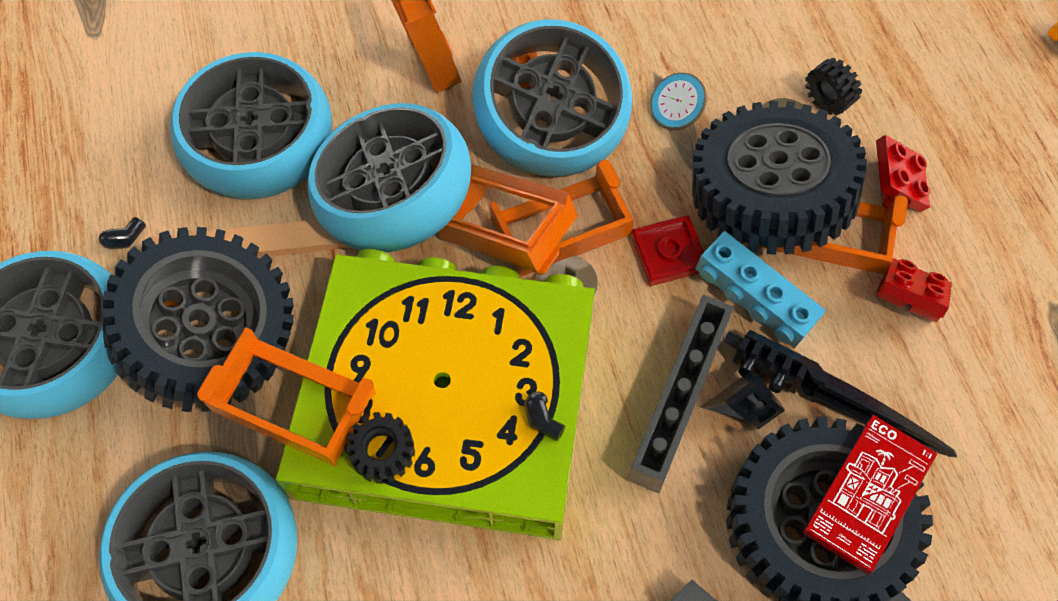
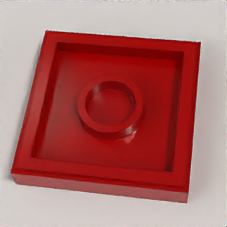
M689 215L632 229L631 238L650 287L699 274L695 268L704 251Z

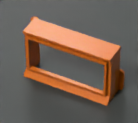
M391 0L411 44L416 48L436 93L461 83L462 80L451 56L453 53L434 16L437 12L432 1Z
M601 160L597 163L595 177L560 190L568 192L572 201L600 191L615 221L559 242L557 247L560 253L552 264L631 235L634 220L617 190L620 185V179L610 161ZM530 200L500 211L496 201L490 203L491 221L495 224L499 233L513 237L507 226L508 224L546 211L553 206ZM514 265L520 277L534 272Z
M471 164V178L467 195L456 215L438 234L441 239L542 275L547 272L558 257L560 250L557 244L576 220L578 214L569 193L566 191ZM487 187L553 206L528 241L462 220L486 193Z
M901 195L894 196L888 207L860 202L856 216L883 222L878 253L832 243L819 247L813 241L810 251L802 252L799 245L795 246L794 254L792 255L884 275L892 263L897 227L905 223L907 198ZM784 247L776 248V251L784 253Z
M245 327L223 366L215 365L212 367L201 385L197 396L212 412L336 467L337 461L348 442V434H352L354 431L352 427L355 423H358L369 400L376 394L372 380L363 377L360 383L262 342L258 340L251 329ZM254 356L351 398L327 447L227 404Z

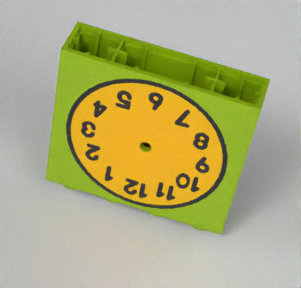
M376 249L360 250L357 257L336 254L308 361L360 383L363 377L372 380L376 394L369 400L357 424L361 426L363 424L361 418L366 415L369 420L374 419L373 413L380 412L381 417H385V413H391L394 419L398 416L403 420L404 425L407 424L414 441L415 457H411L413 463L410 468L407 466L404 468L406 473L402 477L397 474L394 476L395 481L389 483L388 479H383V484L376 483L375 479H371V482L364 479L362 474L359 475L349 459L346 446L335 467L285 444L276 481L291 500L561 540L592 323L595 288L583 287V283L579 279L565 274L550 275L545 279V282L520 279L516 271L504 266H488L482 270V273L459 271L450 261L437 257L424 258L420 261L419 265L395 262L392 256ZM303 377L289 431L327 447L351 398ZM537 391L543 392L547 396L548 402L546 406L549 417L566 425L559 441L529 426L524 409L527 396ZM378 436L369 443L368 455L375 460H384L393 453L395 442L387 436Z

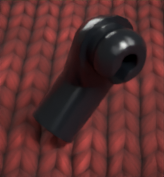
M133 217L125 228L109 229L101 232L99 243L107 249L129 248L145 229L146 224L139 218Z
M540 391L527 396L524 409L529 426L559 441L566 425L549 417L546 406L548 402L547 396Z

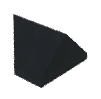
M753 369L700 407L749 422L758 430L785 411L783 405Z

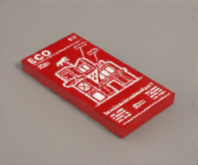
M872 415L808 522L803 534L867 575L871 574L938 453Z

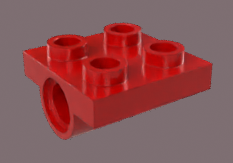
M887 135L877 139L876 148L882 206L888 207L894 196L901 195L907 198V209L911 207L918 212H922L930 208V187L927 183V162L920 153H916Z
M893 258L875 296L901 308L908 303L910 304L908 311L938 322L949 309L952 282H949L940 273H928L918 269L909 260Z

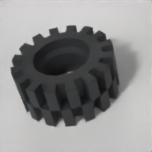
M836 58L823 61L809 72L805 79L808 82L805 84V87L810 90L807 94L809 98L814 97L813 103L815 106L819 104V109H827V114L832 115L834 113L835 116L840 113L842 114L857 102L862 93V89L858 88L861 86L860 80H855L858 76L856 72L851 73L849 70L852 67L848 64L844 67V61L839 59L836 62Z
M380 412L373 413L374 419L369 420L367 415L361 418L363 421L361 426L357 423L354 424L352 427L354 434H348L347 440L349 445H346L349 459L359 475L362 474L364 479L371 482V479H375L376 483L383 484V479H388L390 483L395 481V475L399 474L402 477L406 473L404 468L406 466L411 467L413 463L411 457H415V448L410 429L407 424L404 425L401 418L397 416L394 419L391 413H385V417H381ZM378 436H387L395 442L393 453L384 460H375L367 452L369 443Z

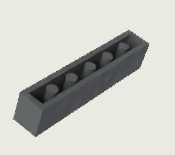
M705 295L702 296L633 461L628 481L660 494L734 306Z

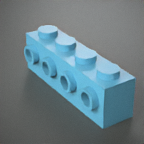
M726 231L701 255L695 268L706 282L716 285L731 302L741 305L749 312L752 319L766 325L781 342L791 345L794 349L826 312L823 307Z

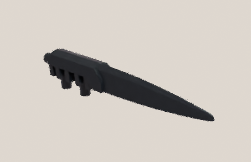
M749 330L744 338L730 331L728 332L723 343L737 349L732 362L739 364L740 360L743 361L738 370L741 376H744L756 367L761 370L759 377L765 379L767 373L773 376L769 389L774 393H780L786 382L791 385L789 392L793 394L799 389L802 397L814 403L818 401L864 424H867L872 415L931 450L948 457L957 458L956 451L946 443L872 396L824 371L819 363L752 330Z

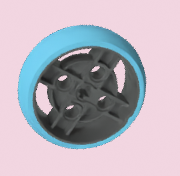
M545 19L528 22L510 30L489 48L475 74L473 107L478 126L484 138L505 161L531 174L563 177L578 174L594 167L614 151L622 140L630 120L632 91L628 74L620 57L601 36L573 22ZM532 52H557V54L535 57L524 65L514 61L517 57ZM582 64L590 69L601 83L607 102L596 97L594 82ZM558 70H564L570 76H562L559 74ZM527 83L532 89H523L519 84ZM494 93L509 99L513 118L523 130L521 136L502 117L497 107ZM550 96L556 98L555 102L549 100ZM574 107L583 108L586 114L577 113ZM543 120L547 123L548 127H539L535 121ZM580 132L595 137L589 143L574 148H547L548 142L565 141Z
M262 52L230 55L203 67L188 80L180 91L174 103L170 121V135L176 157L188 174L207 189L220 195L237 199L271 197L301 183L309 176L310 166L317 150L332 132L330 105L323 89L315 78L303 67L289 59ZM281 93L290 95L301 102H288ZM215 148L229 162L211 158L198 149Z
M409 103L388 104L369 109L350 118L336 128L317 150L308 176V195L311 207L320 225L336 240L351 248L393 252L412 247L443 229L460 209L467 195L471 178L469 151L466 142L457 128L444 116L432 109Z
M38 251L18 255L0 263V365L4 368L0 376L1 414L25 419L49 418L66 414L96 398L117 377V363L111 364L108 358V348H105L103 340L104 291H107V281L111 274L96 262L63 251ZM84 288L93 290L100 296V322L92 321L88 308L80 300Z
M212 451L194 452L170 458L150 468L130 484L117 500L108 516L99 550L100 574L105 593L109 601H145L138 589L137 582L153 579L162 591L183 601H227L226 591L231 589L243 577L250 565L252 555L265 552L263 560L252 580L231 601H277L291 576L296 558L297 527L294 513L285 492L277 481L261 467L244 458ZM214 482L242 486L257 497L264 510L245 514L235 502L215 495ZM174 496V502L166 506L157 515V517L154 519L148 530L147 536L145 538L140 539V536L152 515L166 501H168L170 498ZM203 506L201 514L196 518L190 519L192 510L195 507ZM237 531H243L241 540L234 545H229L231 535ZM201 541H205L206 544H204V545H202V546L200 547V545H201L200 542H201ZM200 547V552L197 553L195 549ZM170 548L169 556L164 561L158 562L160 552L163 549ZM205 574H210L208 585L205 588L197 589L199 578Z

